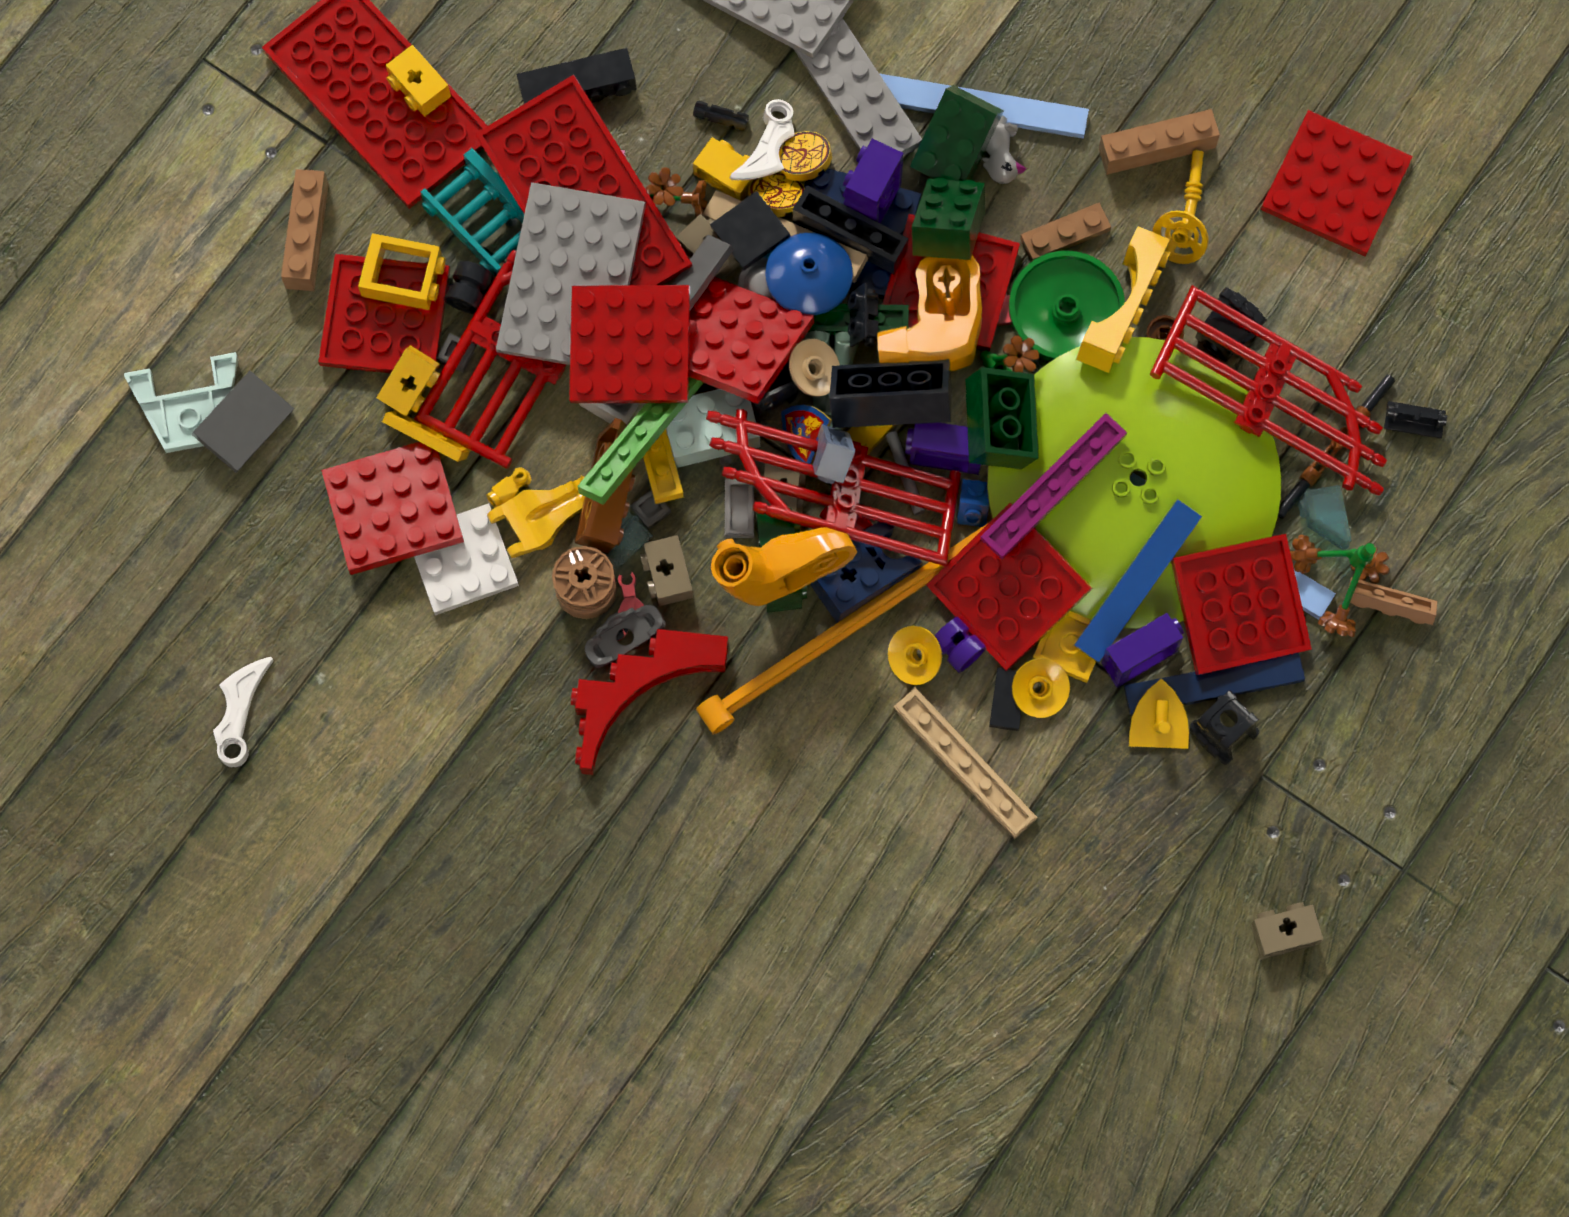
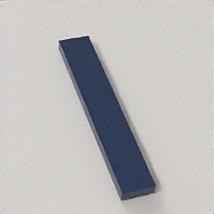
M1298 652L1200 675L1190 672L1162 679L1175 691L1184 706L1218 699L1229 690L1235 695L1301 683L1305 681V676ZM1161 678L1124 685L1130 716L1133 715L1139 700L1145 692Z

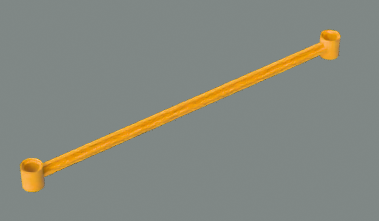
M984 525L983 527H981L980 529H978L977 531H975L974 533H972L971 535H969L968 537H966L965 539L949 549L947 564L986 525ZM928 562L721 700L718 695L708 698L696 708L697 713L713 735L721 732L734 722L735 719L732 716L734 712L924 587L945 566Z

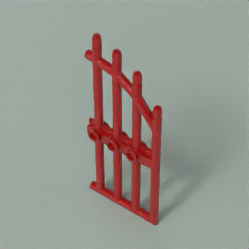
M515 250L506 258V263L502 265L443 367L440 376L414 418L415 421L506 469L510 467L512 458L505 454L546 382L556 385L567 366L566 364L503 354L496 351L501 324L488 318L487 314L503 287L510 284L517 252ZM471 342L486 349L449 416L443 423L430 416V413ZM496 355L511 362V365L472 433L468 436L455 429ZM521 369H524L537 377L498 445L493 449L481 443L480 440Z
M1191 285L1153 365L1150 376L1154 379H1160L1163 373L1169 375L1236 414L1237 417L1234 423L1245 432L1260 437L1264 430L1345 477L1342 484L1344 489L1352 491L1354 485L1357 484L1364 489H1368L1372 494L1380 496L1384 488L1379 483L1372 482L1370 478L1358 472L1360 456L1368 461L1370 460L1371 463L1379 467H1384L1387 460L1381 454L1374 453V450L1361 443L1359 426L1367 428L1369 432L1377 435L1380 434L1383 427L1356 411L1344 388L1346 386L1348 390L1359 393L1362 385L1358 381L1350 379L1348 375ZM1196 301L1268 342L1270 345L1265 356L1260 355L1191 315ZM1185 325L1259 367L1254 380L1181 339L1180 336ZM1173 350L1180 351L1247 390L1248 393L1243 404L1168 362ZM1295 359L1326 376L1336 398L1291 373L1290 370ZM1287 383L1345 417L1348 435L1279 396L1284 384ZM1273 408L1280 409L1349 449L1348 464L1342 463L1268 420Z
M737 409L736 417L727 414L722 415L716 411L707 412L706 419L708 421L736 429L737 443L712 437L709 446L740 457L746 471H737L736 468L723 467L721 475L728 479H736L738 482L754 486L770 504L754 502L753 511L812 529L827 527L848 534L850 539L947 566L961 477L959 471L952 470L949 473V478L869 456L867 455L868 447L862 446L859 442L852 441L855 454L844 483L835 481L831 486L830 495L761 476L754 460L818 478V475H815L812 464L749 447L747 433L817 452V440L748 421V412L744 409ZM865 466L946 489L945 503L864 480ZM861 491L943 514L941 527L859 504ZM775 492L828 507L826 519L823 520L790 510ZM858 515L938 538L937 552L855 529L856 517Z

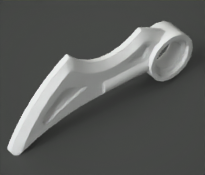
M778 99L772 100L766 105L763 116L764 123L767 125L752 155L743 165L731 173V180L756 179L784 170L779 157V149L787 139L794 136L792 123L793 108L789 103ZM779 111L785 115V118L777 119L771 115V112Z
M272 657L258 660L239 669L219 685L225 694L227 708L223 720L213 732L217 743V754L221 762L228 767L241 766L249 756L248 747L242 739L254 693L262 677L274 661ZM231 744H237L241 747L239 756L234 759L225 756V749Z

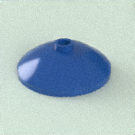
M800 233L788 237L774 248L766 264V284L774 300L786 310H798L802 314L819 315L837 307L849 293L853 279L852 263L845 249L834 239L818 233ZM806 263H812L814 267L811 269H807L804 267V265Z

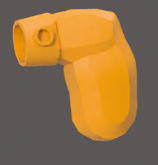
M973 255L971 260L925 257L920 261L916 271L920 294L918 323L908 329L907 326L877 333L879 363H909V361L949 359L950 371H956L970 366L975 357L982 323L980 266Z
M827 527L781 535L771 539L761 548L735 544L733 539H726L717 545L718 550L712 558L711 570L716 581L731 596L749 605L763 606L839 570L854 559L857 550L848 534Z

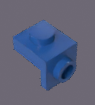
M962 479L957 523L983 527L987 524L989 510L987 482Z

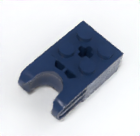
M878 521L864 531L890 538L895 526ZM851 540L857 550L854 559L839 570L810 583V586L838 623L918 570L923 562L911 556L892 559L887 557L879 547ZM843 575L847 576V578H850L852 582H850L848 579L843 581Z

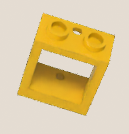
M372 233L358 285L361 296L429 310L431 301L437 300L439 284H436L438 274L442 275L444 272L446 258L442 256L440 246ZM385 250L429 258L421 292L377 283Z

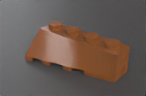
M615 418L598 435L591 469L627 427L621 419ZM632 471L604 505L590 498H584L575 539L576 544L596 548L605 553H609L616 545H620L624 534V529L621 528L622 518L626 517L630 505L626 499L628 492L632 490L635 482V475L632 474Z

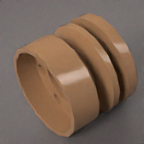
M587 546L571 548L559 557L554 565L552 579L557 601L563 610L571 616L581 619L596 618L608 611L615 601L617 592L613 565L608 557L598 549ZM585 574L589 576V580L585 579L583 583H579L578 577L583 578Z

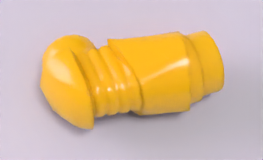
M522 467L515 468L511 476H506L491 488V492L486 494L490 504L494 508L515 497L523 486L527 488L532 480L530 473Z

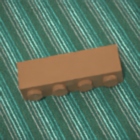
M1209 109L1102 135L1099 152L1106 175L1190 155L1194 150L1206 151L1214 149L1217 146L1220 134L1213 111Z
M296 169L281 273L286 289L315 291L329 186L324 171Z

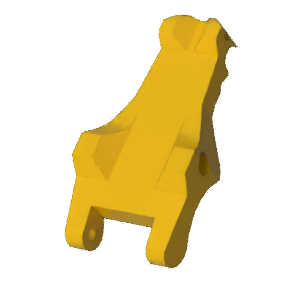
M581 475L579 479L569 481L552 490H522L518 495L504 504L495 507L487 514L491 524L506 518L519 542L507 549L511 558H516L536 550H543L552 545L564 524L582 511L585 496L579 494L577 486L584 479V476Z

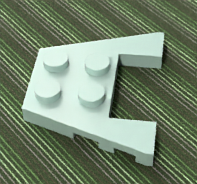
M236 352L210 357L215 385L156 396L150 368L124 373L127 383L166 453L204 446L192 436V433L234 388L238 366V355Z

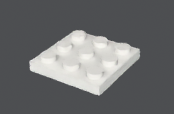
M489 503L457 514L464 539L463 543L414 557L435 615L519 586L497 524H491L487 517V514L491 511Z

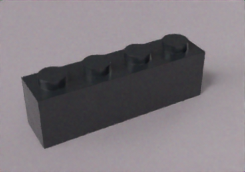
M627 48L516 74L523 104L572 75L576 77L591 103L599 102L604 97L612 95L625 96L631 93V91L637 90L635 75Z
M806 186L793 208L794 223L815 233L828 236L840 244L866 254L868 257L867 261L893 275L908 252L909 238L809 186Z

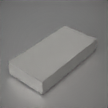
M725 479V538H754V511L752 510L754 486L738 482L736 479Z

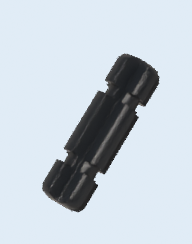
M697 101L694 106L693 116L696 118L705 119L706 117L708 121L729 127L734 125V128L739 130H745L749 122V115L746 113L737 112L736 114L734 110L713 104L710 107L708 103Z

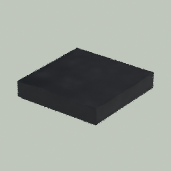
M757 191L710 224L711 229L718 238L732 246L733 252L731 255L744 271L773 251L779 243L791 236Z

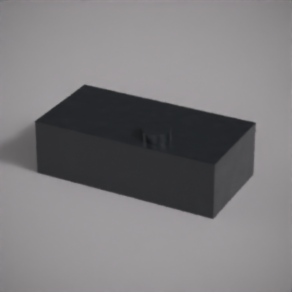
M949 359L909 361V363L832 366L829 396L832 427L844 428L951 422L952 383Z

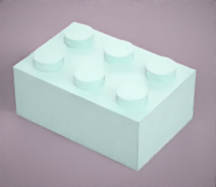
M721 389L693 395L666 428L676 468L731 455V453L724 452V450L714 449L709 444L712 437L737 443L736 429L708 421L706 419L707 412L716 411L722 415L727 414L736 417V410L744 409L748 412L747 420L756 423L751 402ZM747 433L749 447L759 448L760 436Z

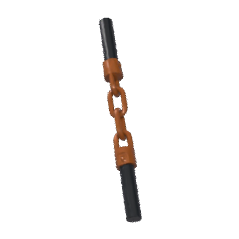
M1387 374L1361 406L1358 405L1355 410L1370 417V412L1396 382L1395 379ZM1345 425L1339 431L1348 435L1347 426ZM1331 440L1330 445L1323 452L1328 453L1332 449L1333 451L1330 456L1334 457L1343 446ZM1314 460L1299 477V482L1280 503L1279 518L1283 519L1305 491L1316 483L1321 477L1322 472L1326 469V466L1322 465L1317 471L1314 467L1317 464H1322Z

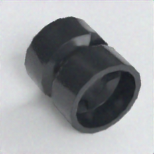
M459 261L453 274L455 284H449L444 301L459 311L475 314L484 298L482 293L488 291L493 274L479 264Z

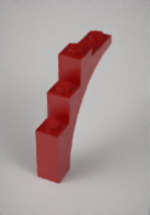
M657 629L656 638H651L649 645V655L654 656V658L618 654L617 663H612L610 670V680L615 681L614 683L579 679L578 688H572L571 705L575 706L577 715L586 716V718L580 719L579 735L583 736L582 747H577L575 764L580 765L581 774H594L598 752L607 732L619 715L639 696L658 684L679 676L700 672H725L729 646L728 636Z

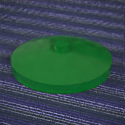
M1056 251L1036 258L1019 273L1010 293L1009 318L1016 336H1020L1022 342L1027 338H1032L1035 343L1031 350H1038L1040 358L1053 361L1068 351L1080 347L1091 322L1099 323L1112 316L1124 305L1125 296L1116 275L1100 260L1077 251Z

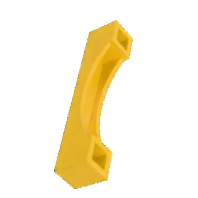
M1139 226L1137 227L1122 263L1128 266L1131 278V294L1124 305L1112 316L1099 323L1091 322L1082 340L1076 360L1107 373L1110 372L1114 362L1120 363L1126 349L1122 344H1129L1135 330L1131 325L1132 323L1138 325L1144 311L1140 306L1141 304L1147 306L1153 290L1149 289L1150 285L1156 287L1162 271L1158 270V268H1165L1171 254V252L1166 251L1170 239Z

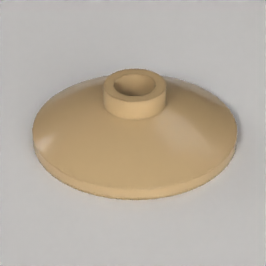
M807 339L798 343L794 347L789 360L790 373L794 383L802 392L810 396L820 397L830 393L832 366L840 365L837 355L827 343L818 339Z

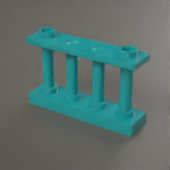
M471 148L463 155L466 164L464 167L465 171L434 197L424 188L421 191L423 200L421 205L431 217L436 215L480 260L479 265L488 269L496 277L501 269L499 264L513 250H517L521 231L492 256L480 244L509 219L514 220L517 218L523 223L524 214L502 178ZM472 179H479L485 185L483 187L484 190L452 217L442 205ZM498 198L504 204L502 206L503 210L471 236L461 225L488 201Z

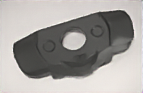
M644 605L636 610L630 608L627 611L616 612L610 615L605 623L596 630L597 634L589 639L585 645V653L589 662L595 668H601L617 660L618 654L626 655L653 638L657 634V629H663L666 626L665 619L661 612L652 605ZM623 629L631 630L634 634L633 642L627 646H623L617 641V635Z

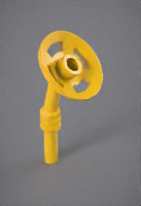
M1199 150L1192 152L1189 182H1186L1185 185L1187 188L1184 195L1186 200L1184 211H1170L1163 214L1156 221L1152 231L1162 236V227L1166 228L1165 237L1170 239L1166 251L1171 252L1168 260L1178 264H1190L1199 260L1206 252L1209 243L1205 226L1195 217L1197 204L1201 201V189L1203 188V184L1200 181L1204 152ZM1173 217H1183L1182 221L1173 222L1170 219ZM1196 227H1198L1199 230H1200V232H1201V236H1202V242H1201V244L1198 242V241H1199V232H1198V229H1197ZM1177 247H1191L1193 253L1179 254L1175 250Z

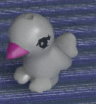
M1003 115L986 148L990 158L985 157L982 160L985 162L983 167L995 182L1008 184L1027 168L1016 162L1009 152L1010 137L1016 135L1018 128L1017 125L1007 123V118Z

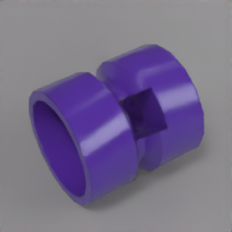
M955 617L935 634V637L940 644L942 655H948L947 662L958 673H961L983 654L986 646L976 635L970 636L968 634L969 628L959 617Z

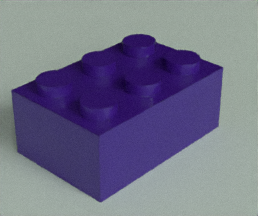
M873 138L867 147L863 145L856 158L858 165L855 171L849 170L843 182V186L846 187L843 192V197L845 198L843 204L881 224L901 187L904 153Z

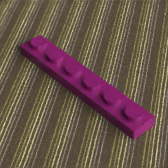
M1105 413L981 536V540L997 556L1003 559L1127 436V432Z

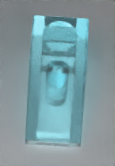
M1340 485L1305 490L1302 500L1298 502L1301 518L1306 519L1307 527L1341 550L1348 549L1352 539Z

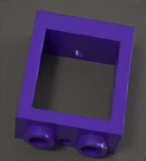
M936 422L915 424V428L908 429L905 454L910 455V464L979 475L981 464L969 463L967 427Z
M1165 613L1107 647L1101 664L1118 688L1177 653L1183 640L1182 634L1184 631L1176 618L1171 619L1169 614Z

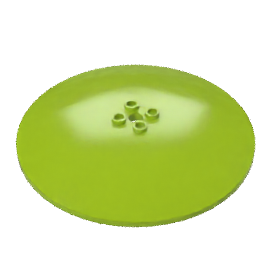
M1132 337L1129 344H1122L1126 348L1119 364L1113 363L1109 373L1076 360L1080 347L1068 351L1045 365L1034 375L1039 458L1023 469L988 465L987 490L993 519L1009 503L1014 504L1105 413L1127 432V436L1035 526L1093 588L1070 610L1091 620L1177 499L1201 515L1202 518L1173 558L1272 537L1278 518L1281 500V472L1273 436L1264 430L1260 437L1245 432L1234 423L1237 417L1236 414L1165 373L1162 374L1160 379L1152 378L1150 372L1165 340ZM1173 350L1168 362L1243 404L1248 393L1247 390L1180 351ZM1141 471L1146 477L1145 484L1142 486L1133 485L1130 481L1131 472ZM1171 561L1126 623L1125 629H1140L1165 613H1168L1171 619L1176 618L1178 622L1184 621Z

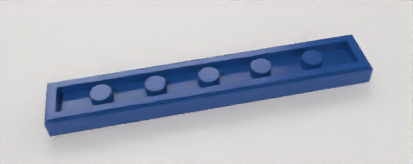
M1177 499L1077 639L1074 644L1075 647L1096 662L1102 659L1106 648L1112 645L1202 518L1201 515Z

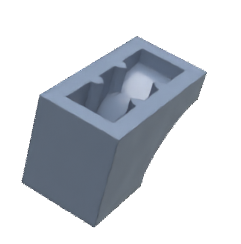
M821 425L818 433L817 452L813 463L815 475H818L817 477L821 481L833 484L835 481L844 483L855 454L850 433Z

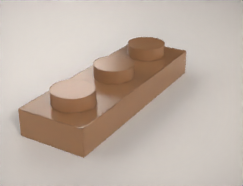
M1099 202L1021 234L1020 239L1032 262L1042 255L1063 251L1111 231V225Z
M1363 580L1358 581L1350 602L1357 607H1369L1389 616L1398 615L1418 624L1427 623L1433 625L1437 611V601Z

